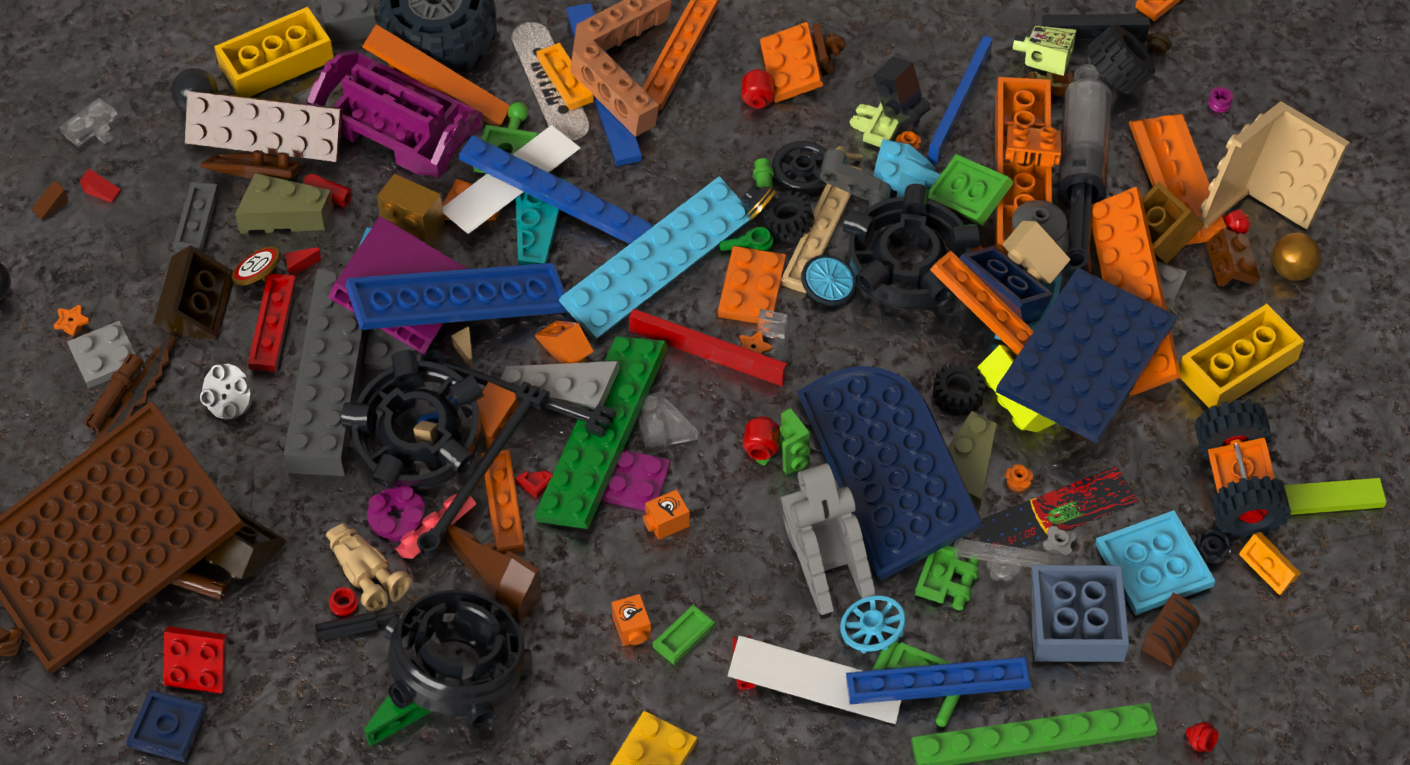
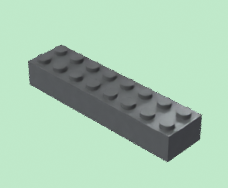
M317 269L283 454L288 473L345 476L352 428H343L341 415L345 402H357L369 329L360 330L355 313L328 298L334 283L343 270Z

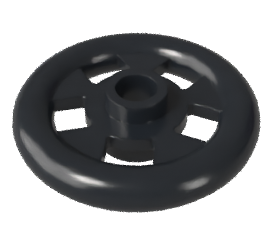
M795 141L783 146L776 152L772 160L775 179L783 187L800 193L813 192L823 188L827 183L821 180V169H816V162H823L827 149L811 141ZM801 151L811 152L812 156L806 153H801ZM787 156L793 158L790 165L783 162ZM791 172L796 178L792 180L786 174ZM813 175L816 177V180L810 182L805 180V178Z

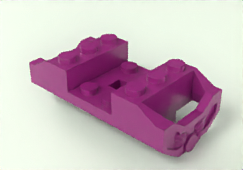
M354 50L341 52L326 63L307 99V104L325 106L330 93L342 82L344 95L333 106L343 108L341 137L354 142L362 134L394 150L397 165L418 175H430L438 179L447 170L453 154L467 137L476 135L483 127L482 112Z

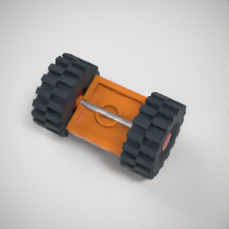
M1234 400L1232 404L1223 402L1220 407L1214 405L1210 407V412L1204 411L1201 413L1202 417L1196 419L1195 430L1201 454L1206 459H1210L1217 489V493L1213 496L1212 504L1218 529L1221 530V533L1228 534V537L1231 538L1238 535L1239 539L1246 538V536L1252 537L1257 532H1261L1265 536L1270 534V530H1279V525H1285L1287 519H1290L1291 510L1284 484L1282 482L1279 483V480L1274 476L1267 448L1269 446L1268 443L1272 441V434L1265 408L1261 407L1257 402L1252 404L1249 400H1245L1244 403H1240V400Z

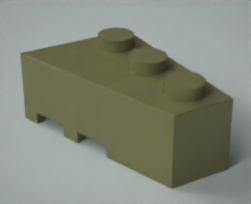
M254 173L235 216L240 234H247L249 230H265V233L274 232V229L289 228L291 232L320 231L326 229L333 214L334 206L331 191L328 189Z
M971 411L949 444L948 449L979 513L997 423Z

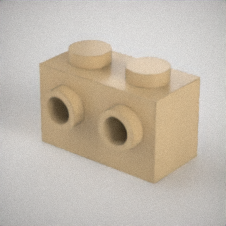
M1022 221L1002 244L1009 252V258L1021 265L1039 283L1050 284L1070 261V258L1037 221Z

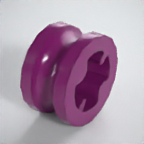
M1216 87L1210 91L1208 105L1213 111L1222 113L1231 108L1233 94L1229 89Z

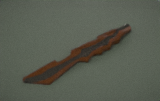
M168 334L162 344L153 350L142 365V372L133 379L130 389H126L121 396L123 404L114 418H107L90 447L131 417L136 406L146 404L148 392L156 388V382L163 377V368L170 363L169 353L177 341L174 336Z

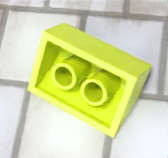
M999 345L977 367L984 377V383L993 389L995 393L997 385L1017 357L1008 346ZM996 393L999 404L1009 410L1013 416V423L1019 429L1039 432L1056 424V422Z

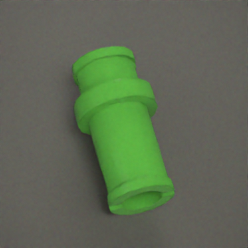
M760 158L754 162L753 178L756 180L759 188L764 186L773 188L774 170L770 166L771 161L766 158Z

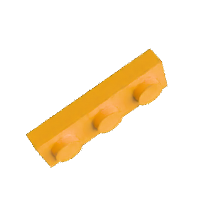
M560 43L536 51L538 61L570 111L594 102L593 94L570 72L571 60Z

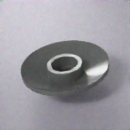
M1042 200L1023 203L1015 210L1012 218L1014 230L1022 221H1037L1055 242L1063 237L1067 227V220L1063 211L1056 205Z

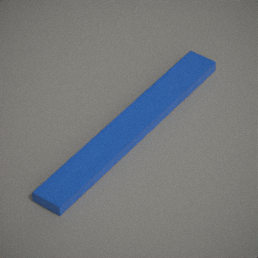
M591 3L566 8L574 38L577 24L595 15ZM593 95L616 166L642 161L636 137Z

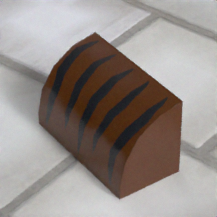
M1173 592L1147 632L1141 650L1173 668L1200 625V616L1197 610L1187 600Z

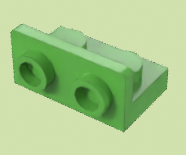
M790 408L781 413L780 426L783 471L786 475L793 471L802 470L810 462V432Z

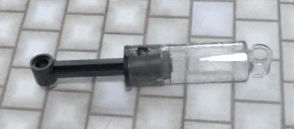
M1092 64L1082 65L1077 68L1074 73L1075 81L1065 90L1059 196L1062 201L1071 205L1068 251L1065 252L1070 261L1064 267L1068 281L1077 268L1094 275L1090 254L1092 205L1104 200L1107 192L1112 92L1108 85L1102 82L1100 73Z

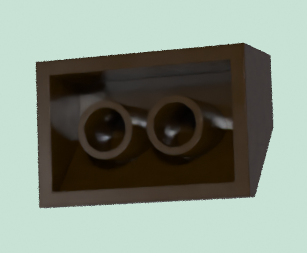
M191 245L172 256L153 324L178 337L216 339L232 283L233 270Z
M232 507L245 526L207 554L205 559L209 563L226 569L233 578L244 579L257 575L280 550L286 540Z

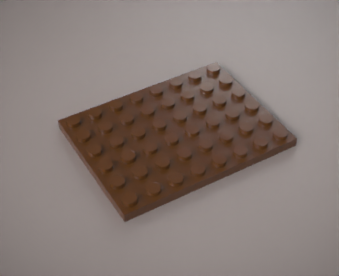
M150 401L0 515V601L19 629L22 630L23 635L45 668L53 674L239 531L245 524L153 401Z

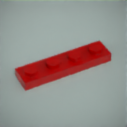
M268 274L248 359L249 370L277 372L297 282L295 275Z

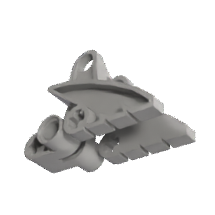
M827 463L799 471L798 481L801 491L782 496L780 499L784 510L783 519L787 535L797 553L818 612L824 615L834 611L824 571L848 564L861 599L876 596L860 525L856 516L852 513L855 512V502L850 489L847 486L838 487L832 470Z

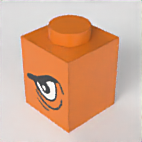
M677 489L645 503L646 515L643 516L644 523L649 532L654 531L658 540L690 527V511Z
M640 594L611 602L612 617L623 646L629 644L638 645L651 638V623Z

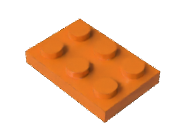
M808 22L760 39L766 71L775 80V103L824 86L812 31Z
M733 246L718 307V317L772 326L786 263V254Z

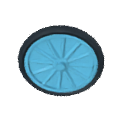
M819 255L811 258L802 269L801 282L803 288L812 299L821 304L829 306L844 304L856 292L857 284L850 266L838 257Z

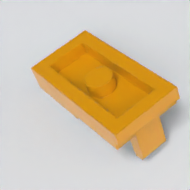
M1261 532L1254 533L1239 553L1279 595L1283 594L1287 587L1295 582L1301 574Z

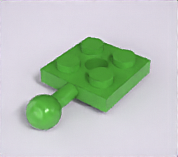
M514 102L509 106L508 116L510 122L508 128L486 125L481 140L502 150H511L510 154H514L537 136L535 132L518 130L520 122H523L528 117V108L522 102ZM473 167V168H474V172L485 173V172H483V171H481V170H479V169Z

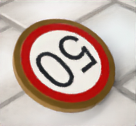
M271 246L251 253L236 266L232 273V280L235 284L241 286L254 283L260 279L266 282L268 274H272L271 271L281 259L280 251L278 248Z

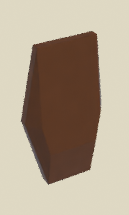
M255 150L253 153L215 154L202 162L201 168L251 179L254 173L279 179H289L302 171V163L289 160V153H278V156L264 153L262 150Z

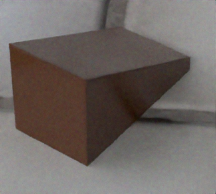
M53 180L31 209L32 212L44 220L69 201L65 189Z

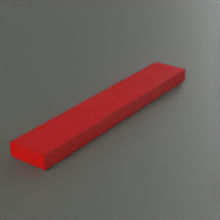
M633 309L629 315V328L632 333L651 340L665 341L668 346L779 386H783L786 380L787 363L637 309Z

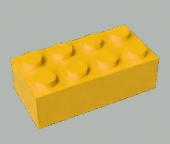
M308 7L214 46L221 71L236 94L244 97L256 95L325 65L330 59L334 58L330 38Z
M1265 304L1183 355L1179 366L1181 372L1180 379L1209 409L1214 405L1220 407L1223 402L1230 404L1299 359L1304 340L1268 304Z

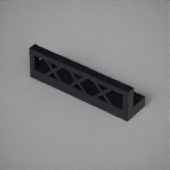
M1144 14L1043 15L1042 18L1043 27L1076 30L1074 43L1093 42L1112 24L1126 29L1139 42H1146L1150 27L1149 17H1144Z

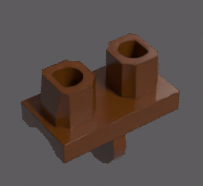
M820 23L812 25L814 31L812 36L815 49L818 50L816 54L820 69L825 68L827 74L835 72L831 54L834 57L840 55V52L846 47L845 39L835 33H830L827 38L822 33Z

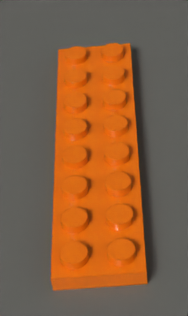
M1134 187L1093 204L1091 226L1102 279L1167 311L1141 191ZM1172 331L1169 332L1130 392V397L1181 378Z

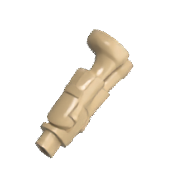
M341 523L326 533L327 538L331 541L330 548L334 551L339 563L342 565L345 576L355 588L363 589L364 593L362 594L361 602L367 610H382L388 604V597L393 602H396L409 590L412 584L410 575L405 571L389 573V561L378 549L372 547L366 539L358 534L354 528L349 529L345 523ZM371 579L378 580L381 585L374 584Z

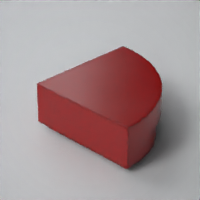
M544 470L531 473L527 471L518 475L515 480L516 484L538 499L545 492L553 473Z

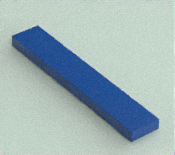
M985 35L982 37L929 145L928 160L932 164H938L991 55L993 41L991 37Z
M1026 657L846 673L849 705L1030 689L1031 686Z

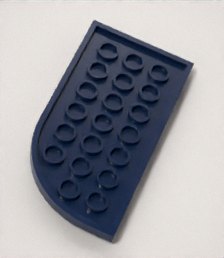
M858 366L827 374L797 391L838 487L847 486L852 493L855 502V512L852 513L859 522L866 552L877 577L881 581L984 526L929 406L917 389L906 379L883 368Z

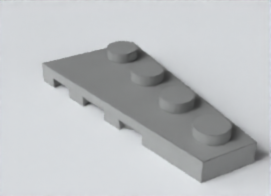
M618 361L506 366L501 380L521 386L523 382L531 384V388L534 385L540 387V393L543 389L550 391L551 398L585 410L594 411L598 404L604 405L620 366Z

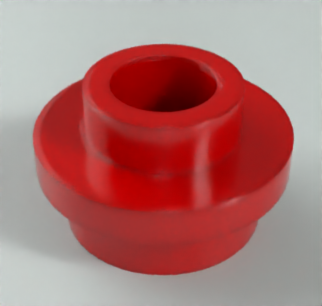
M347 587L336 589L329 598L330 609L338 616L351 615L357 610L359 605L357 594ZM343 601L349 602L346 605H339Z

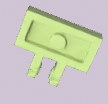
M863 103L860 104L856 109L857 115L851 118L850 124L851 127L864 132L863 141L878 147L881 146L882 139L892 141L900 126L898 121L885 116L881 103L878 108Z

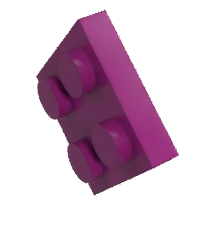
M623 449L601 501L646 511L645 503L660 497L670 469V460Z

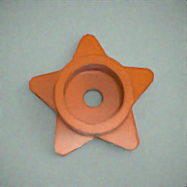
M77 305L70 310L59 308V319L54 324V329H63L64 332L73 336L85 324H88L90 320L82 315L81 305Z
M757 332L752 337L739 336V341L743 348L763 355L765 352L772 350V346L763 341L762 332Z

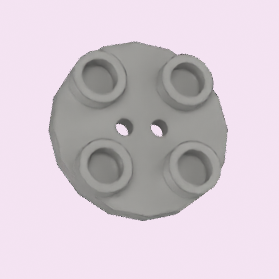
M232 363L214 365L204 378L200 401L216 417L225 420L234 419L246 413L252 403L255 390H253L252 381L247 372L240 366Z

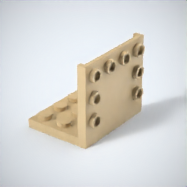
M1280 101L1265 114L1260 113L1251 125L1249 123L1246 124L1241 133L1238 135L1234 134L1229 139L1226 145L1228 152L1217 166V170H1219L1218 176L1209 185L1208 191H1210V195L1200 207L1199 211L1202 214L1199 219L1205 224L1204 227L1208 228L1249 194L1303 228L1308 229L1316 218L1350 142Z

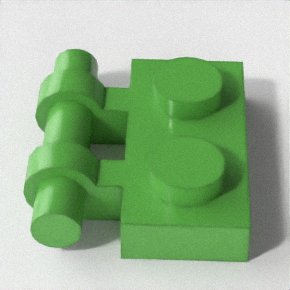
M945 546L930 554L921 573L915 595L942 604L946 595H951L954 597L952 607L956 610H963L965 602L970 600L972 594L970 589L972 582L978 577L980 559L977 556L971 555L967 562L959 560L961 550L950 546ZM954 573L961 574L960 584L951 582Z

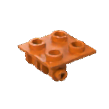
M1024 124L1008 125L1005 160H1010V163L1024 164L1025 152H1027L1026 164L1029 165L1030 155L1035 153L1034 165H1037L1038 156L1041 153L1040 166L1053 167L1054 165H1059L1061 131L1052 127L1038 129L1030 128Z

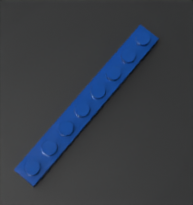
M473 135L459 153V160L628 244H631L654 226Z

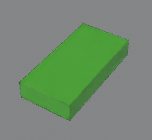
M693 604L653 642V648L675 666L715 627V621Z

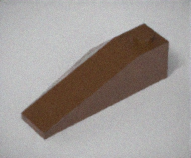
M450 524L446 530L449 545L487 596L504 607L516 622L520 624L542 599L539 569L510 551H507L505 555L499 553L496 545L487 542L485 546L480 544L475 535Z

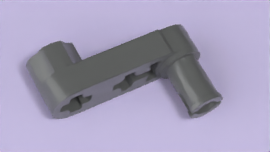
M827 150L825 152L820 172L822 181L869 201V207L883 200L890 199L892 189L888 183L847 165L848 157L841 150Z

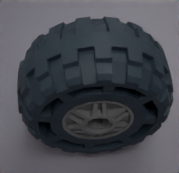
M380 0L378 26L452 71L457 72L462 69L466 71L475 66L477 59L482 60L491 48L492 40L495 39L497 32L496 7L493 0Z

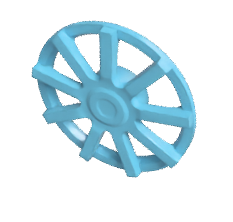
M870 596L855 602L847 609L841 620L840 631L845 643L856 650H860L861 653L866 654V652L881 649L885 651L888 649V646L903 636L907 618L902 606L892 598ZM876 600L888 602L881 612L876 610ZM870 601L869 611L863 613L857 608L859 605ZM894 606L898 609L899 614L884 618ZM851 612L860 617V622H847L846 620ZM900 621L897 629L886 626L887 624ZM845 628H861V630L848 636ZM881 632H887L893 635L887 640H884ZM866 634L863 644L854 642ZM874 635L877 636L880 643L869 645Z

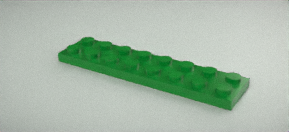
M615 337L604 362L618 361L620 369L603 406L614 410L616 416L613 420H610V426L607 429L604 428L606 432L603 437L586 433L585 425L587 422L577 420L534 514L537 522L584 529L589 528L668 350L665 341Z

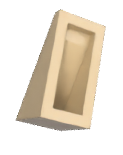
M468 326L451 335L453 347L468 367L472 369V348Z
M421 420L413 428L416 442L425 440L433 447L438 442V423Z

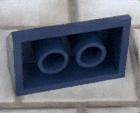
M990 246L962 254L960 260L1026 324L1040 320L1054 294L995 246Z

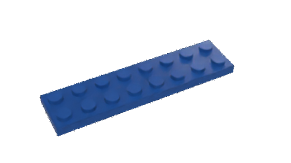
M554 263L348 278L345 284L360 330L568 312L559 301L560 297L565 294Z

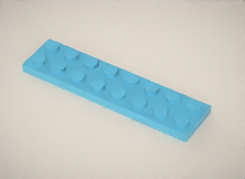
M717 177L562 295L559 299L560 303L595 342L630 315L633 309L639 308L719 246L720 241L728 239L751 220L745 212V205L721 177Z

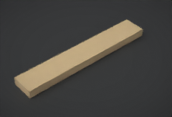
M849 165V166H851V167H853V168H856V169H858V170H860V171H863L862 168ZM830 184L826 185L813 212L814 225L809 227L810 232L808 234L803 233V237L800 239L782 276L781 286L807 293L801 282L802 269L811 258L825 255L853 194Z

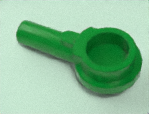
M756 227L740 238L720 241V250H732L733 246L768 251L773 246L774 240L768 229Z

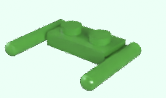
M895 641L888 646L887 650L884 651L882 649L872 670L950 664L951 662L902 642L899 644ZM960 695L946 696L936 718L938 726L945 727Z

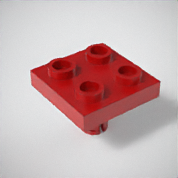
M168 626L164 631L163 685L223 693L226 688L227 634Z

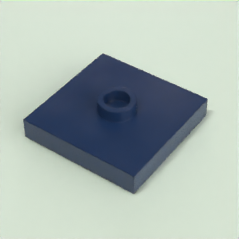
M149 690L127 738V747L185 762L208 710L207 705Z

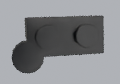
M892 56L874 74L885 116L896 119L904 129L908 131L913 130L919 124L920 118L931 109L929 101L921 97L922 94L913 62Z

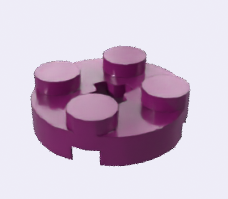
M409 486L385 489L372 496L368 502L367 518L371 531L379 538L380 536L388 538L389 542H401L400 540L405 534L419 529L423 524V519L426 517L423 500ZM395 510L403 511L399 519H396L394 516L389 517V514Z

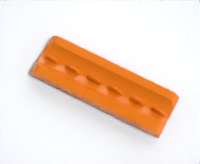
M1179 113L1158 118L1129 121L1152 187L1160 182L1200 218L1202 212L1199 210L1204 200L1210 195V191H1208L1210 184L1183 114ZM1221 216L1208 228L1203 226L1186 245L1208 242L1222 228L1227 229L1223 217Z

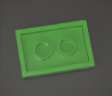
M956 154L930 188L928 200L937 202L953 213L982 226L1014 182L1006 175Z

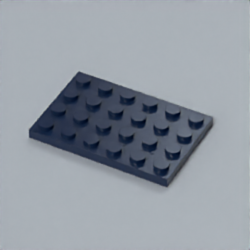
M1077 268L997 385L996 393L1098 443L1175 325L1177 315Z

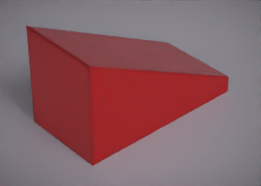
M89 168L80 179L84 193L111 203L114 202L121 192L120 188Z
M319 247L285 253L289 275L296 276L321 260Z

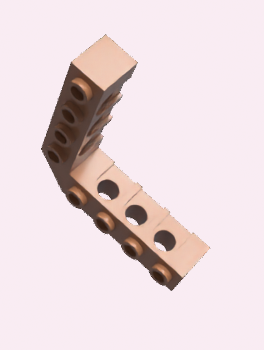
M623 0L578 23L576 26L570 72L635 137L656 125L659 104L605 51L615 45L617 47L622 45L623 41L634 35H641L642 31L654 25L658 26L668 21L672 0Z

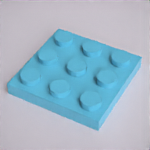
M1175 510L1096 538L1095 545L1106 565L1121 566L1124 597L1134 615L1165 605L1173 592L1184 598L1214 587L1215 579Z

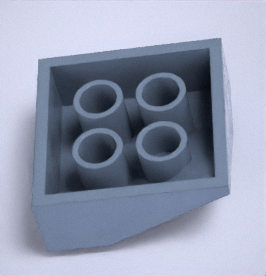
M1032 565V638L1034 661L1124 662L1129 647L1121 566Z

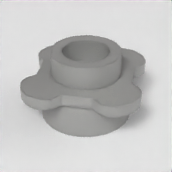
M1056 526L1050 527L1047 531L1048 539L1043 543L1044 549L1054 556L1070 555L1072 552L1071 543L1076 539L1075 533L1059 530Z

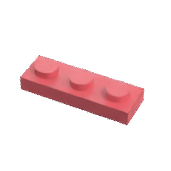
M457 494L449 497L443 503L445 507L438 513L433 512L426 516L422 521L423 525L416 531L412 530L401 538L400 541L402 543L395 548L401 558L413 559L420 553L417 539L421 534L435 527ZM471 495L452 521V525L476 505Z

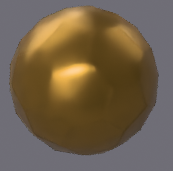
M1290 233L1277 241L1272 252L1274 268L1283 278L1291 281H1302L1315 274L1321 262V249L1317 242L1303 233Z

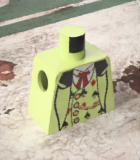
M1035 26L1030 37L1015 36L1013 50L1026 52L1025 64L1027 66L1064 76L1073 53L1076 30Z

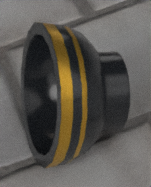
M754 184L744 194L741 200L745 203V212L750 220L765 207L777 191L767 186L759 188Z

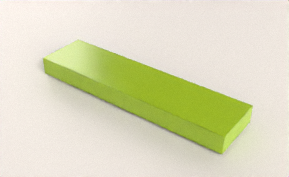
M1380 478L1284 485L1291 515L1384 508L1387 503Z

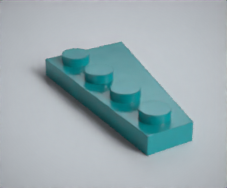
M525 192L516 197L518 264H544L548 262L561 210Z

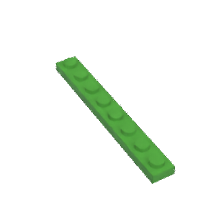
M1150 703L917 736L912 737L911 745L916 765H956L1154 736L1157 733V727Z

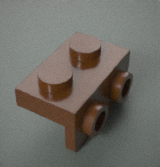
M1222 228L1206 243L1218 286L1224 287L1232 279L1254 284L1260 279L1257 263L1247 235Z

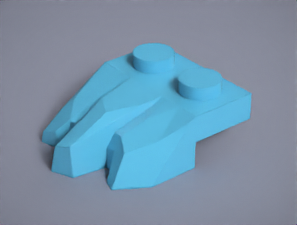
M882 139L873 176L888 183L892 190L897 191V197H904L905 188L910 184H921L931 188L940 174L935 172L936 168L911 145Z

